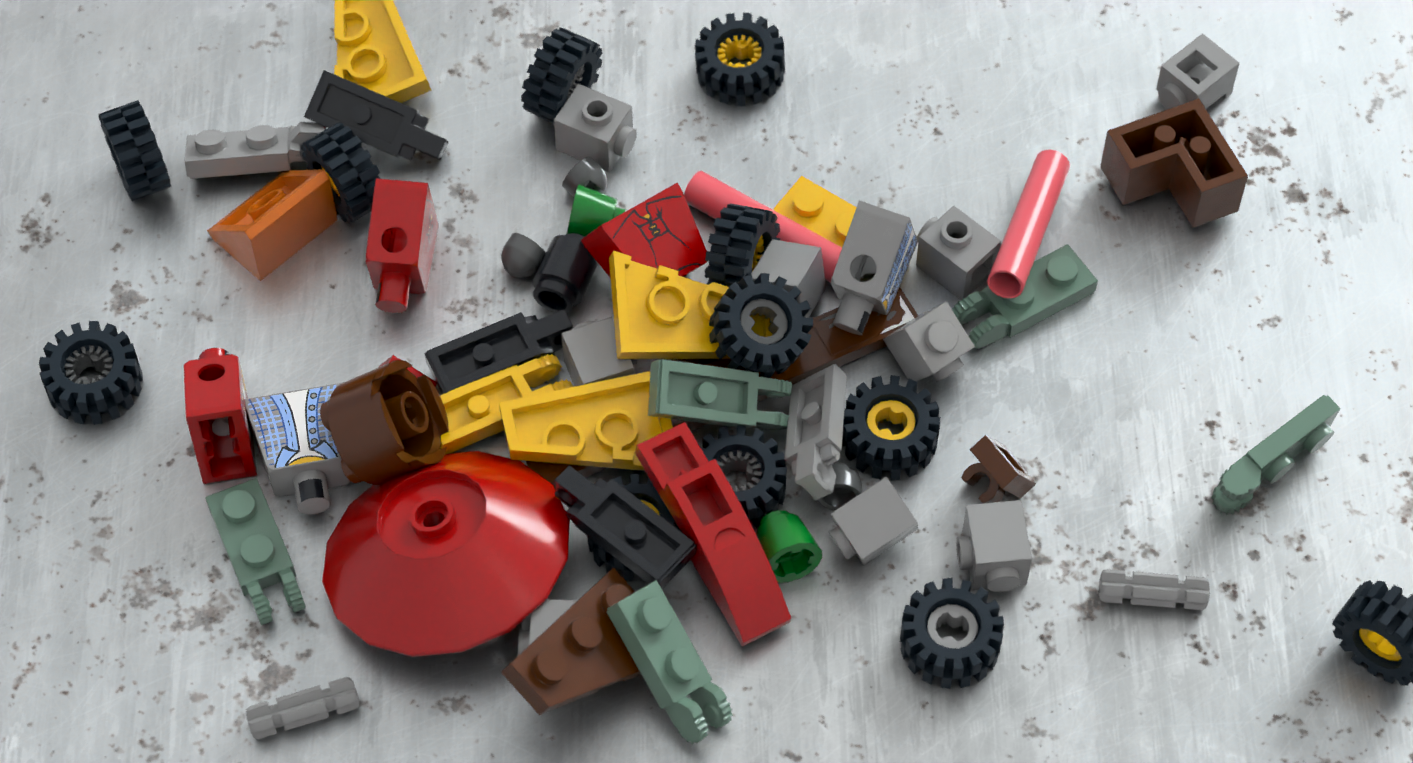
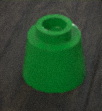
M578 184L567 234L575 233L585 237L602 224L624 213L626 209L616 207V198Z
M777 510L767 514L760 521L756 535L778 583H788L801 579L810 574L822 560V550L798 515L785 510Z

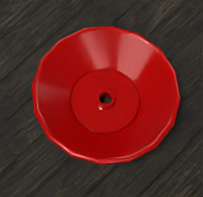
M480 451L445 454L435 464L396 477L382 485H372L349 504L327 541L322 584L336 619L368 645L412 657L460 653L509 633L547 600L568 561L570 519L566 516L567 513L562 502L555 496L556 490L553 484L520 460H511V458Z

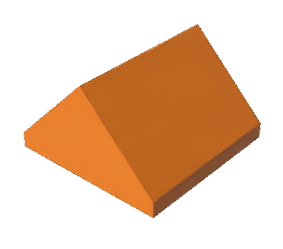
M324 170L283 171L208 229L207 232L217 244L259 281H262L338 220L330 178Z

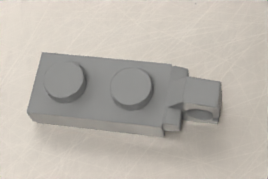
M299 122L297 126L274 128L261 125L244 131L222 132L220 130H206L196 135H187L184 161L187 177L195 179L290 171V163L304 161L301 145L326 130V127L316 122Z
M836 364L792 385L790 395L785 460L792 466V473L795 476L796 484L801 485L810 493L814 501L833 493L836 474L832 463L840 459L841 454L839 451L842 450L847 375Z

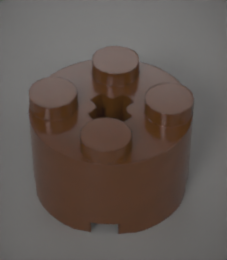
M395 360L348 380L334 389L330 400L321 404L320 417L323 425L331 432L334 444L341 456L343 473L349 481L355 484L365 481L372 485H382L396 477L435 464L446 453L447 446L440 449L441 435L449 432L444 404L435 386L426 375L416 378L415 375L406 369L413 366L411 363L404 360Z

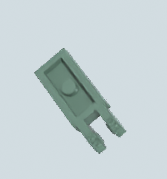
M1066 244L1034 261L1023 292L1018 297H1000L994 294L987 286L982 289V292L975 291L958 301L957 304L953 305L952 311L962 325L990 312L992 316L976 325L969 333V338L974 344V348L982 349L1007 335L1011 338L1088 297L1096 291L1098 280L1073 249Z
M658 359L651 362L648 416L729 427L742 425L746 426V429L753 427L784 430L787 429L789 415L777 411L757 410L758 395H766L770 398L790 396L792 383L784 380L759 377L758 372Z
M1322 395L1248 451L1246 455L1232 464L1229 470L1226 469L1224 474L1222 473L1220 482L1215 487L1211 497L1213 499L1212 504L1216 506L1215 509H1219L1220 513L1224 512L1226 515L1228 513L1233 515L1235 511L1239 512L1240 508L1243 509L1251 503L1253 493L1259 488L1261 481L1265 478L1271 484L1278 481L1294 466L1295 461L1292 459L1304 449L1310 454L1320 449L1333 436L1334 431L1330 426L1341 408L1328 395Z
M254 478L206 496L205 499L243 595L249 596L260 625L273 621L271 605L267 596L263 595L262 589L280 582L283 586L282 591L286 602L293 612L305 609V602L295 579L294 565L258 479Z
M657 580L607 608V614L661 710L665 708L682 738L686 739L687 742H691V744H697L708 736L709 724L711 727L721 728L732 720L731 716L733 714L731 710L733 709L730 707V703L727 702L724 691L719 686L710 682L712 678Z

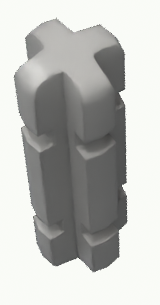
M1105 569L1102 571L1099 579V598L1101 601L1122 604L1123 598L1130 599V604L1175 608L1176 603H1183V609L1204 610L1208 605L1210 596L1209 580L1205 577L1186 576L1185 581H1179L1178 575L1133 571L1132 577L1125 576V571Z
M344 677L328 682L330 688L321 690V686L318 685L276 698L277 704L269 706L268 701L249 706L246 709V717L251 734L254 738L261 739L277 734L276 728L284 726L285 731L329 718L328 712L336 710L339 715L357 709L359 707V699L354 682L351 678Z

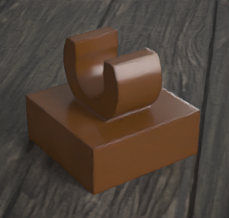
M983 436L969 449L980 463L970 465L963 472L961 478L965 483L974 486L982 477H989V488L978 498L983 504L1000 502L1006 491L1022 498L1037 484L1002 443L989 436Z

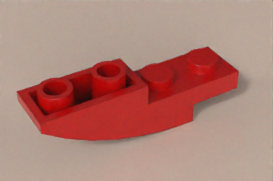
M683 422L638 444L635 455L680 531L697 545L696 555L691 561L741 646L743 647L790 623L792 618L779 584L744 509L716 459L708 461L687 424Z

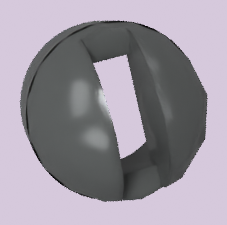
M585 157L570 170L562 183V187L574 198L578 184L592 190L598 186L605 191L607 188V176L597 162L591 157Z
M512 233L503 247L501 260L504 269L512 277L522 279L532 276L538 270L546 252L530 238L519 233Z
M840 462L832 464L836 474L833 493L818 499L823 506L832 510H837L862 493V482L859 473Z

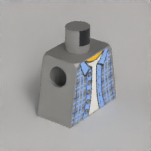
M859 200L831 280V285L837 298L842 300L833 321L834 326L856 335H863L872 311L882 315L889 313L918 244L910 217ZM874 275L871 280L860 282L865 276Z
M342 383L244 399L252 433L274 495L283 497L296 494L298 511L303 514L312 515L326 511L331 505L328 489L346 486L350 483L343 473L341 456L334 444L331 432L323 425L320 417L321 404L330 400L334 389Z

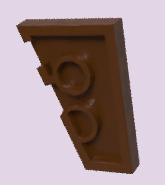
M615 568L606 573L501 671L503 676L538 715L592 695L599 689L621 680L624 682L641 675L607 614L608 607L635 592Z

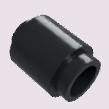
M569 233L567 235L555 236L552 239L533 279L535 287L533 297L545 309L552 312H559L564 309L568 313L572 310L573 306L581 302L598 265V262L581 242L584 236Z

